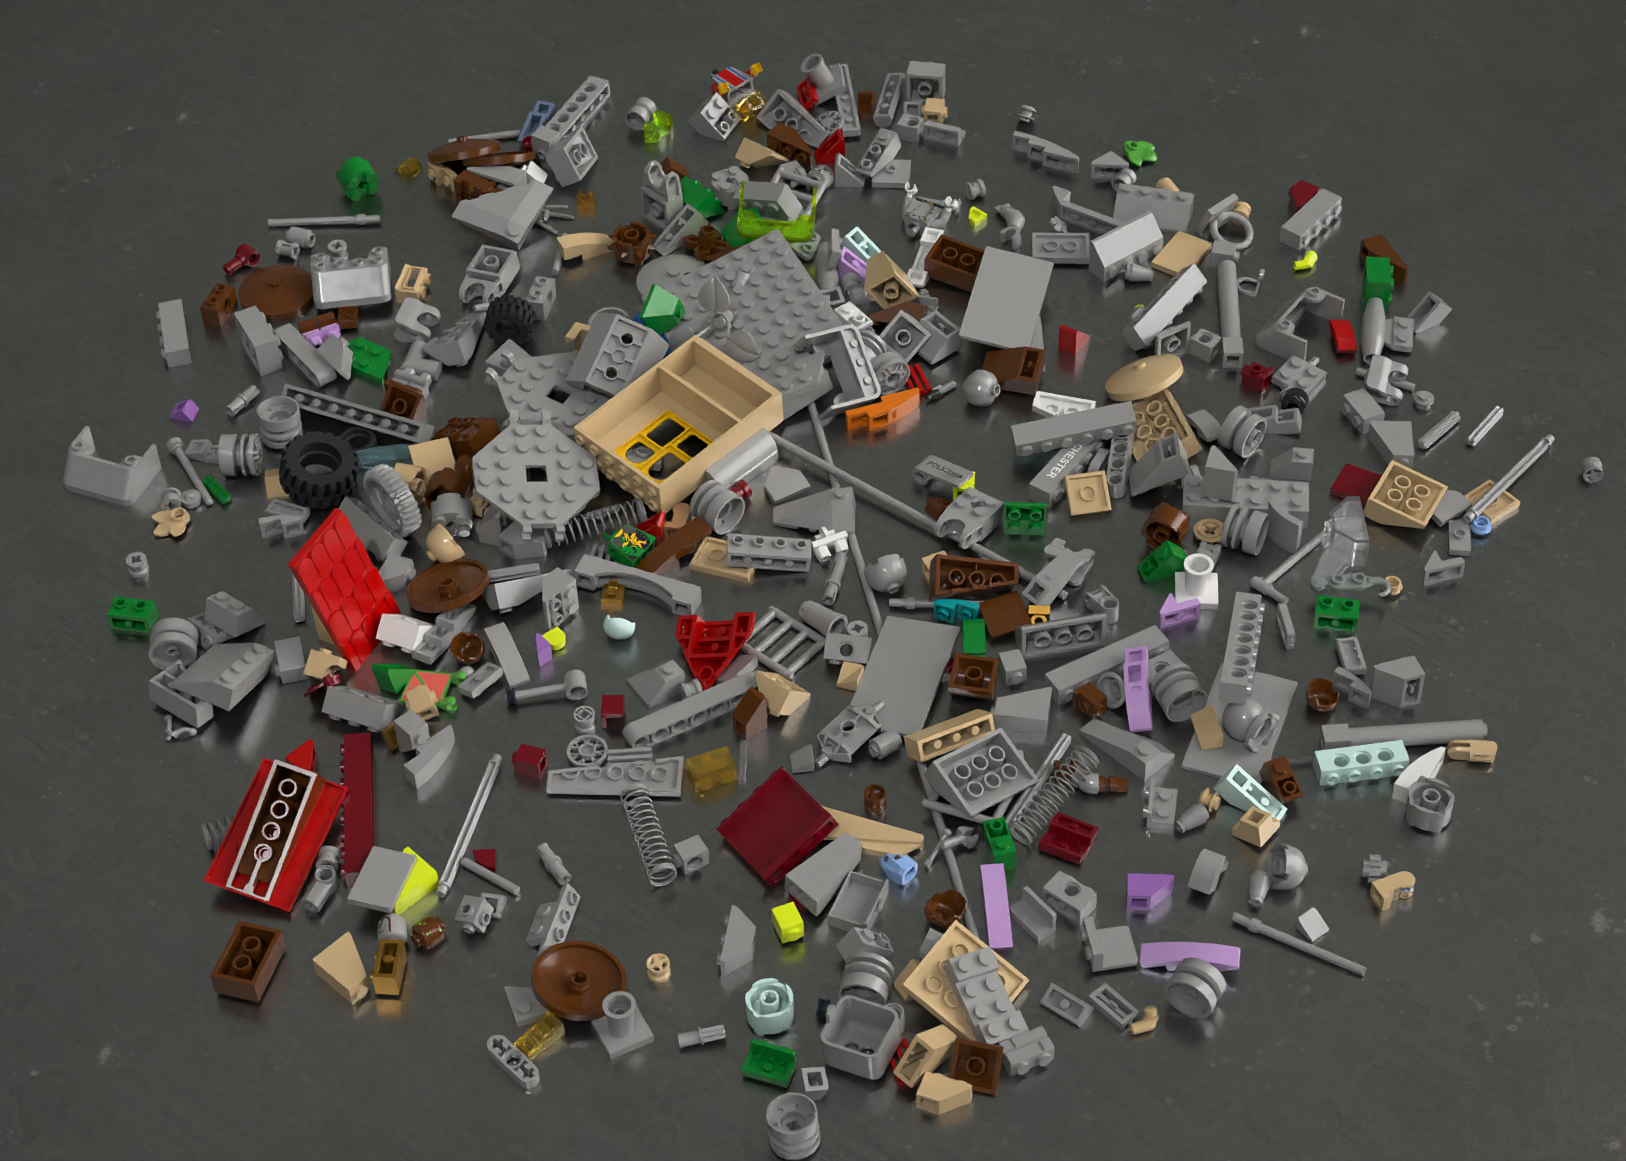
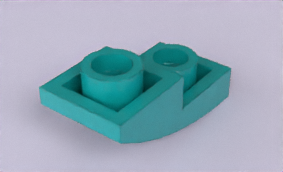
M939 599L934 601V618L954 623L956 618L962 620L979 619L980 604L958 599Z

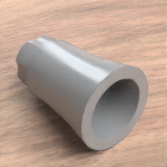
M811 600L805 601L800 606L798 613L802 620L825 637L826 632L843 634L848 623L845 615L834 612Z

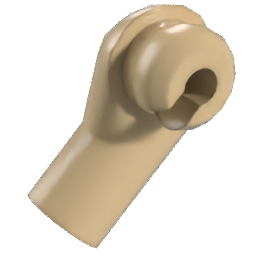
M1155 1006L1145 1007L1143 1019L1130 1023L1132 1035L1151 1031L1155 1028L1159 1019V1013Z

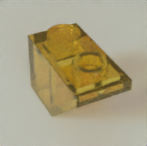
M754 90L744 96L734 108L746 122L760 113L768 100L760 90Z

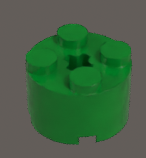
M361 157L350 158L341 164L343 167L340 171L337 170L336 172L338 183L352 201H358L362 196L373 195L378 191L379 177L367 159L364 160Z

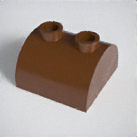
M956 653L948 686L949 695L993 700L997 685L999 659Z

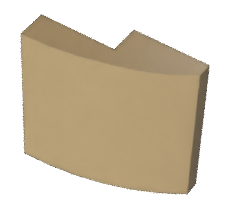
M448 437L408 446L413 465L426 468L430 477L433 473L443 470L445 467L454 470L455 460Z

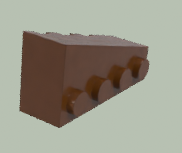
M936 554L930 561L929 602L939 599L1012 590L1018 584L1019 563Z

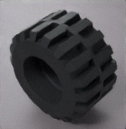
M501 295V298H494V301L492 300L488 306L484 328L486 334H489L488 337L494 339V342L502 343V345L508 339L515 342L518 346L522 345L523 342L526 343L532 336L536 319L534 307L528 305L529 302L526 299L522 300V297Z

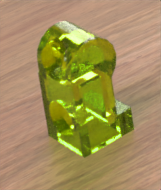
M657 109L654 112V119L643 126L644 140L647 143H656L673 129V116Z

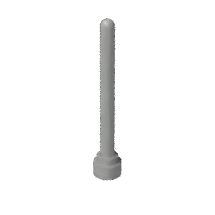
M179 437L169 439L166 444L169 452L177 455L196 489L200 492L205 504L211 506L213 499L185 455L182 440Z

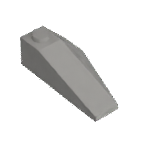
M780 89L776 90L756 117L769 129L775 127L779 122L794 128L805 143L817 148L829 134L790 94Z
M853 487L831 488L773 507V525L793 529L799 527L809 528L811 532H816L820 527L825 526L828 531L834 529L835 534L845 530L848 535L855 534L856 503Z

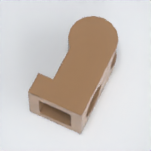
M677 503L673 506L672 521H666L664 525L665 539L691 521L690 506L687 503Z

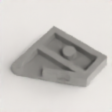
M504 987L505 995L517 1027L557 1016L539 1003L532 988Z

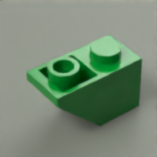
M1166 540L1142 561L1137 568L1146 583L1175 576V572H1180L1184 569V560L1187 556L1183 548Z
M1005 817L982 821L990 864L1003 863L1004 871L1016 869V849Z

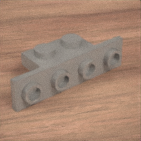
M568 882L564 883L558 901L541 904L537 909L526 942L531 947L540 945L537 957L547 948L565 940L581 897Z

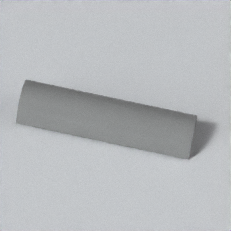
M888 73L873 116L874 123L880 128H887L891 125L906 79L905 73Z

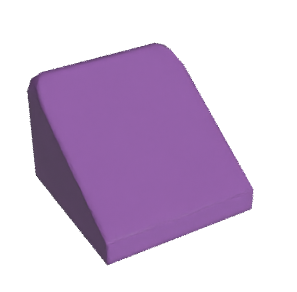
M191 399L176 403L169 418L192 422L199 408Z
M537 633L535 635L539 666H542L552 660L551 644L541 634Z

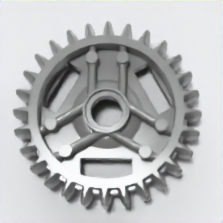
M386 464L377 465L367 471L364 475L363 487L366 489L365 493L371 503L370 506L375 511L374 513L402 538L416 532L421 527L422 515L419 513L418 502L414 499L415 495H412L411 489L403 481L402 476H399L397 471H394L392 467Z

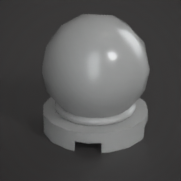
M1246 697L1245 705L1229 703L1222 715L1223 726L1226 732L1234 739L1245 741V746L1253 752H1259L1258 747L1265 744L1267 746L1278 730V726L1275 725L1276 720L1280 719L1277 713L1272 710L1265 711L1257 700Z

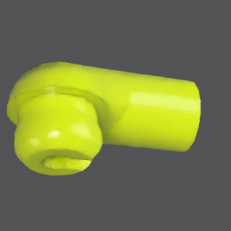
M1308 251L1303 260L1294 261V270L1312 268L1317 260L1316 252Z

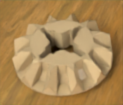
M1212 518L1202 519L1194 525L1193 535L1196 536L1198 541H1208L1211 545L1214 542L1220 544L1223 523Z

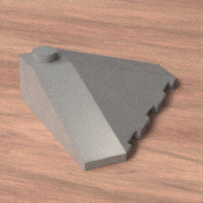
M535 180L531 181L530 184L509 187L501 192L480 195L479 198L472 200H462L459 202L451 218L519 251L550 197L553 188Z

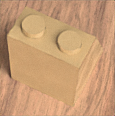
M883 251L867 260L864 290L883 309L904 302H910L918 297L919 294L907 274Z

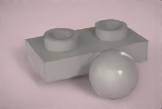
M490 662L485 663L476 672L469 666L462 667L459 671L466 672V678L462 680L463 682L457 688L460 694L474 699L504 674L503 669Z

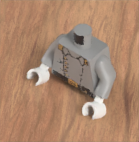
M907 182L905 184L907 196H904L901 207V216L904 221L906 234L910 237H914L916 233L922 235L925 227L939 230L944 229L952 214L950 213L951 210H955L958 207L956 199L950 204L952 198L950 196L946 197V208L917 196L912 198V195L917 193V187L914 184L913 189L908 190L910 184Z

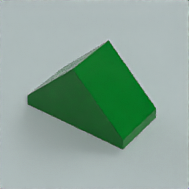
M372 663L371 666L380 689L397 694L415 674V669L401 664Z

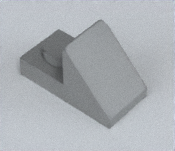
M1434 551L1424 568L1422 585L1427 586L1463 577L1465 561L1462 557L1442 561L1437 552Z

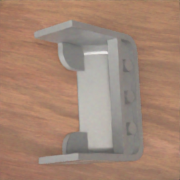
M1310 287L1289 298L1257 332L1255 344L1287 360L1293 354L1306 360L1308 341L1293 335L1294 323L1305 311L1328 320H1342L1345 299L1318 287Z
M848 324L807 334L792 346L794 350L811 346L814 353L824 350L826 358H831L843 393L834 397L833 405L818 416L819 420L844 414L845 411L867 404L880 395V385L861 334L856 326Z
M85 426L69 446L63 483L68 491L121 506H130L138 500L162 468L157 447L155 444H152L143 457L130 455L124 458L120 464L91 456L95 451L90 427Z

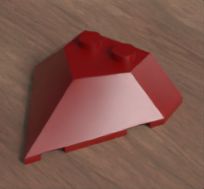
M737 612L734 614V620L704 621L698 615L678 616L675 636L681 644L683 654L694 677L699 680L703 691L712 686L751 636L755 612Z

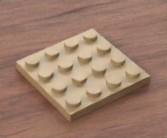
M955 920L900 988L958 1036L977 1041L943 966L950 958L988 946ZM992 950L999 965L997 973L1012 1003L1029 982V979Z

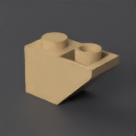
M926 1071L916 1093V1108L941 1115L969 1104L972 1100V1085L962 1080H954L944 1077L939 1073Z

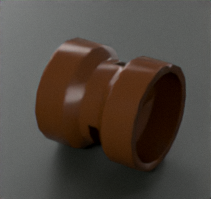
M872 784L864 790V810L869 815L878 816L886 810V790L881 785Z

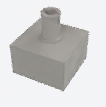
M910 61L907 70V102L922 101V104L925 105L927 98L944 99L945 64L929 63V61Z

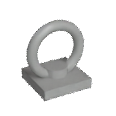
M1234 193L1208 209L1195 230L1200 236L1210 230L1214 240L1228 242L1220 236L1218 228L1223 226L1229 219L1238 221L1245 228L1246 238L1244 241L1237 243L1236 251L1247 248L1252 243L1254 231L1250 222L1241 214L1232 212L1239 199Z

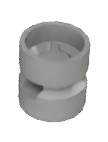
M639 97L625 115L627 125L637 131L645 129L649 121L656 114L657 108L655 103L649 98Z

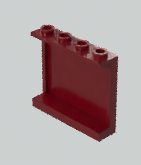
M781 766L778 770L772 772L770 777L761 786L757 787L749 798L740 803L737 809L729 817L725 818L716 830L774 888L787 873L793 870L839 824Z

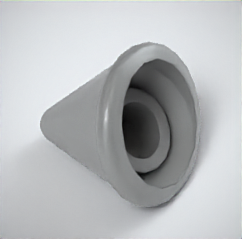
M1114 672L1102 674L1098 678L1096 687L1107 696L1106 707L1112 709L1119 708L1126 700L1124 679Z

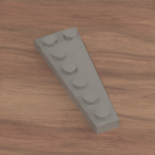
M684 756L656 759V762L643 763V760L634 761V764L629 765L613 763L610 767L594 765L583 768L549 770L546 786L547 794L620 795L625 787L632 784H642L647 787L649 796L681 797ZM634 787L627 790L623 795H628L631 792L645 789L642 787ZM636 792L630 796H644L645 792Z

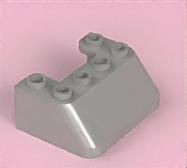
M387 247L372 248L368 252L367 259L355 258L348 261L336 260L330 262V257L325 253L311 255L310 270L316 308L329 309L384 303L392 298L391 270Z

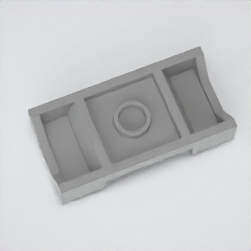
M990 946L948 959L943 968L977 1041L997 1045L999 1042L1029 1031L1020 1010L1015 1011L997 973L999 965Z

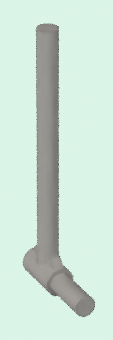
M1323 529L1267 577L1254 576L1249 585L1265 596H1270L1279 603H1286L1287 605L1289 598L1273 589L1272 583L1329 536L1328 530Z

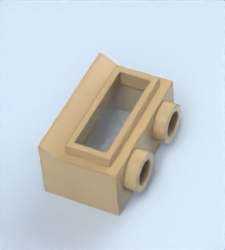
M405 263L395 286L397 303H403L407 297L419 301L425 297L426 287L431 283V274H428V268L410 266Z

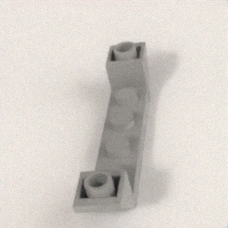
M1053 186L1052 203L1060 219L1102 235L1124 224L1122 221L1071 203V191Z

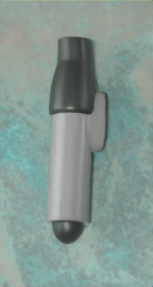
M952 380L943 386L941 384L936 386L925 396V399L930 401L957 387L958 382Z

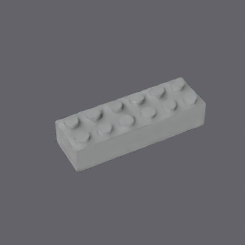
M1185 476L1183 479L1182 512L1189 515V523H1197L1202 519L1212 518L1224 524L1225 518L1234 504L1240 505L1241 510L1244 507L1249 508L1250 518L1255 510L1267 513L1268 502L1272 499L1289 507L1288 514L1302 520V529H1307L1309 482L1237 479L1235 500L1231 502L1203 497L1204 477Z

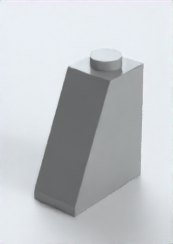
M1370 420L1368 438L1385 462L1389 465L1391 460L1412 469L1414 447L1411 421Z
M1052 687L998 697L996 706H992L990 712L993 716L995 729L1002 728L1009 731L1046 735L1052 703Z

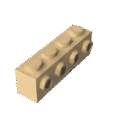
M976 709L904 736L907 756L917 760V762H926L931 758L961 748L995 731L993 716L990 712Z

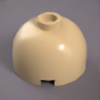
M441 524L435 526L428 533L426 546L429 551L426 554L433 562L437 560L440 563H448L461 559L466 555Z

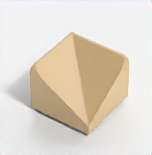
M844 661L838 677L837 687L856 691L864 672V666Z

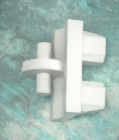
M825 526L820 527L819 534L814 536L815 541L811 542V556H816L819 562L822 563L831 558L829 550L835 549L836 553L843 552L847 554L849 548L846 530L835 534L834 529L828 531Z

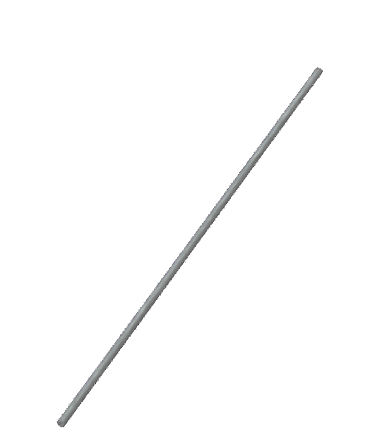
M768 432L777 445L935 529L937 521L780 436ZM954 534L945 535L960 543L959 536ZM978 543L968 547L989 560L1011 562ZM1019 566V576L1031 582L1036 575ZM1062 589L1057 596L1064 600L1068 592Z

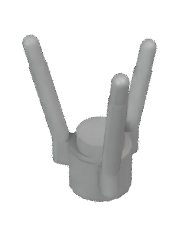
M544 205L534 224L557 234L556 230L543 223V221H547L549 216L565 219H574V216L547 210L567 209V205Z

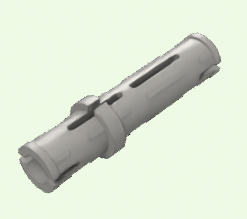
M843 552L835 554L829 577L824 583L825 590L821 600L826 605H833L835 603L836 594L841 588L840 581L848 560V556Z

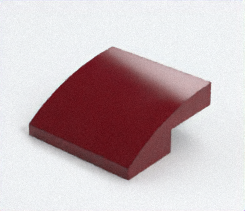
M1058 812L1050 821L1048 831L1039 841L1038 849L1080 865L1091 848L1100 827Z

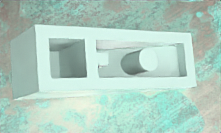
M858 227L854 228L843 238L840 248L846 247L865 263H867L870 257L881 252Z
M1237 764L1224 773L1213 788L1229 804L1246 812L1254 806L1271 813L1272 817L1280 821L1287 810L1283 804Z

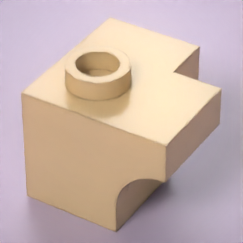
M320 648L319 651L311 649L303 674L322 681V678L329 673L346 669L348 661L331 655L332 651Z
M1252 806L1232 828V835L1262 847L1280 827V821L1272 817L1271 813Z

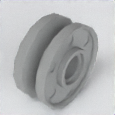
M885 352L871 362L881 388L880 395L885 396L896 393L908 381L910 368L899 354Z

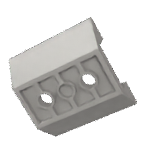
M596 313L565 382L580 389H584L585 385L614 397L663 360L669 344L653 329L619 314ZM629 336L632 339V343L625 344L621 338ZM614 370L617 376L609 378L605 372Z

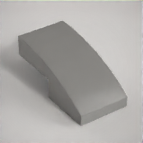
M1203 409L1186 415L1187 422L1197 428L1200 438L1207 442L1218 439L1221 426L1210 413Z
M209 439L192 440L185 455L201 462L219 464V445H212Z
M276 515L258 518L262 538L283 533L286 539L305 534L301 516Z
M1338 666L1333 675L1334 687L1349 693L1348 701L1368 709L1370 707L1372 691L1358 677Z

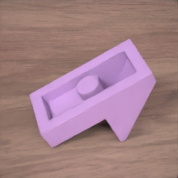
M843 247L842 259L837 261L840 280L844 274L852 272L859 276L862 284H865L867 263L846 247Z
M1169 593L1159 613V628L1163 629L1199 619L1201 603L1198 598L1177 603L1172 593Z

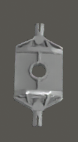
M878 699L872 707L869 705L849 704L817 735L822 754L814 761L815 766L820 769L828 760L851 763V755L878 729L881 733L883 732L877 713L886 706L885 702ZM846 727H854L850 731H844Z

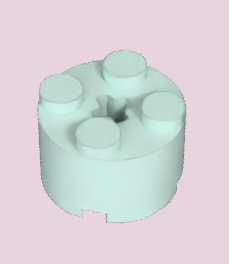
M774 978L756 981L745 996L746 1016L749 1025L759 1035L776 1034L791 1028L794 1018V1002L791 988L786 983L785 985L779 983Z

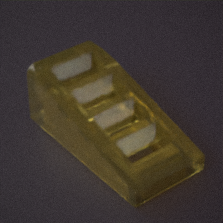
M547 1011L513 1045L531 1060L565 1035L564 1025L555 1015ZM534 1037L539 1041L538 1043L533 1040ZM528 1043L532 1047V1049L529 1050L524 1045Z

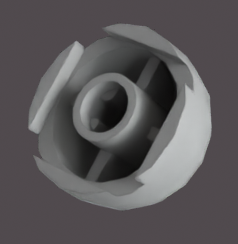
M898 554L880 557L877 559L878 563L872 566V563L867 565L864 569L865 578L869 585L878 592L895 593L906 580L907 567L903 557L901 556L900 558Z
M1277 843L1270 850V852H1274L1272 858H1267L1265 872L1271 875L1272 880L1270 888L1276 890L1296 888L1308 873L1306 860L1302 852L1294 846Z

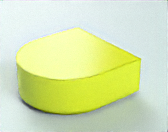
M558 627L542 635L551 644V650H559L566 645L565 633Z

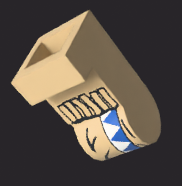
M1401 871L1376 880L1371 884L1370 896L1382 912L1390 909L1391 902L1399 898L1406 899L1412 896L1415 877L1410 872Z

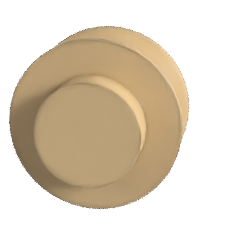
M1206 788L1201 792L1198 803L1207 806L1208 812L1211 813L1213 809H1218L1221 797H1219L1218 791L1211 794L1210 788Z

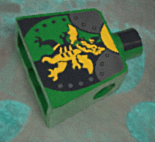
M628 524L624 525L618 532L608 527L602 536L609 541L607 554L618 564L634 568L654 550L656 537Z

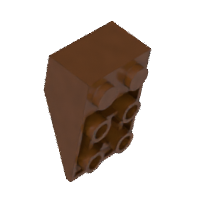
M1023 346L989 351L986 353L982 370L991 372L996 376L1001 390L1036 395L1045 364L1044 349Z
M453 417L447 421V425L443 429L435 432V436L430 441L448 437L453 455L457 457L464 454L475 456L498 436L501 431L493 417Z

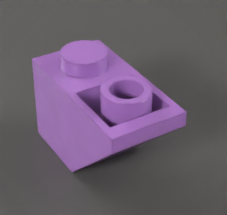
M1127 873V910L1150 911L1173 893L1174 875Z

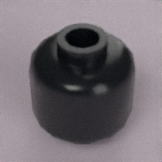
M1290 388L1284 393L1281 408L1282 410L1299 408L1302 415L1309 403V397L1301 388Z

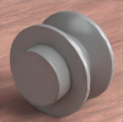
M1019 106L1022 110L1021 114H1017L1020 117L1019 120L1030 123V120L1034 121L1031 116L1032 113L1037 111L1031 106Z

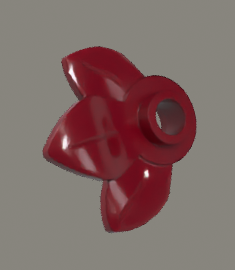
M332 672L322 678L323 682L309 687L304 697L311 695L320 688L324 687L327 691L329 686L339 685L341 683L340 675H334Z

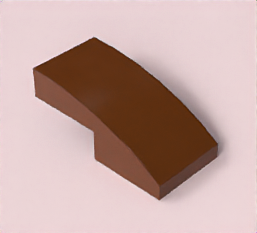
M359 305L338 307L337 325H339V328H357Z

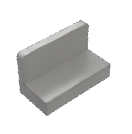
M928 120L924 124V139L958 147L965 136V131L959 127Z
M1025 886L1022 890V899L1009 907V913L1034 940L1040 942L1056 931V913L1028 886Z

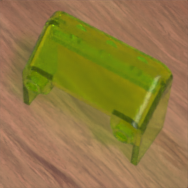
M741 181L737 232L741 237L758 239L779 229L787 242L807 243L811 241L814 233L817 188L813 187L811 216L801 215L796 221L757 218L754 212L743 210L745 182Z

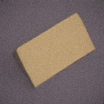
M1213 704L1191 714L1190 719L1201 750L1223 747L1224 735Z

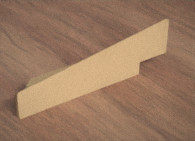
M822 806L839 824L823 840H835L847 832L851 837L858 839L862 845V854L883 857L888 853L907 856L909 852L915 849L923 850L924 836L922 834Z

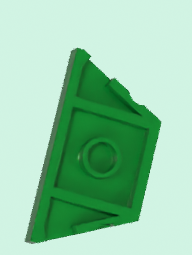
M362 337L349 341L347 347L353 352L351 372L383 385L385 382L384 376L388 372V364L392 358L391 350Z

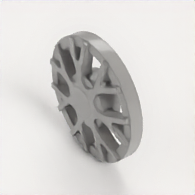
M832 110L818 115L815 119L829 133L826 138L830 137L838 128L841 129L844 122L842 115L838 111Z
M591 734L581 735L569 743L567 758L576 767L599 766L608 756V746L605 740L599 736ZM591 740L597 741L595 745L590 743ZM583 741L584 743L579 746L577 744L578 742ZM601 747H604L605 749L602 751H596V749ZM571 750H577V751H579V753H570V752H571ZM595 756H599L601 758L597 760L595 759ZM581 758L579 762L575 761V759ZM591 760L592 763H585V761Z

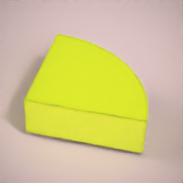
M973 206L969 210L968 215L970 225L974 228L987 220V214Z

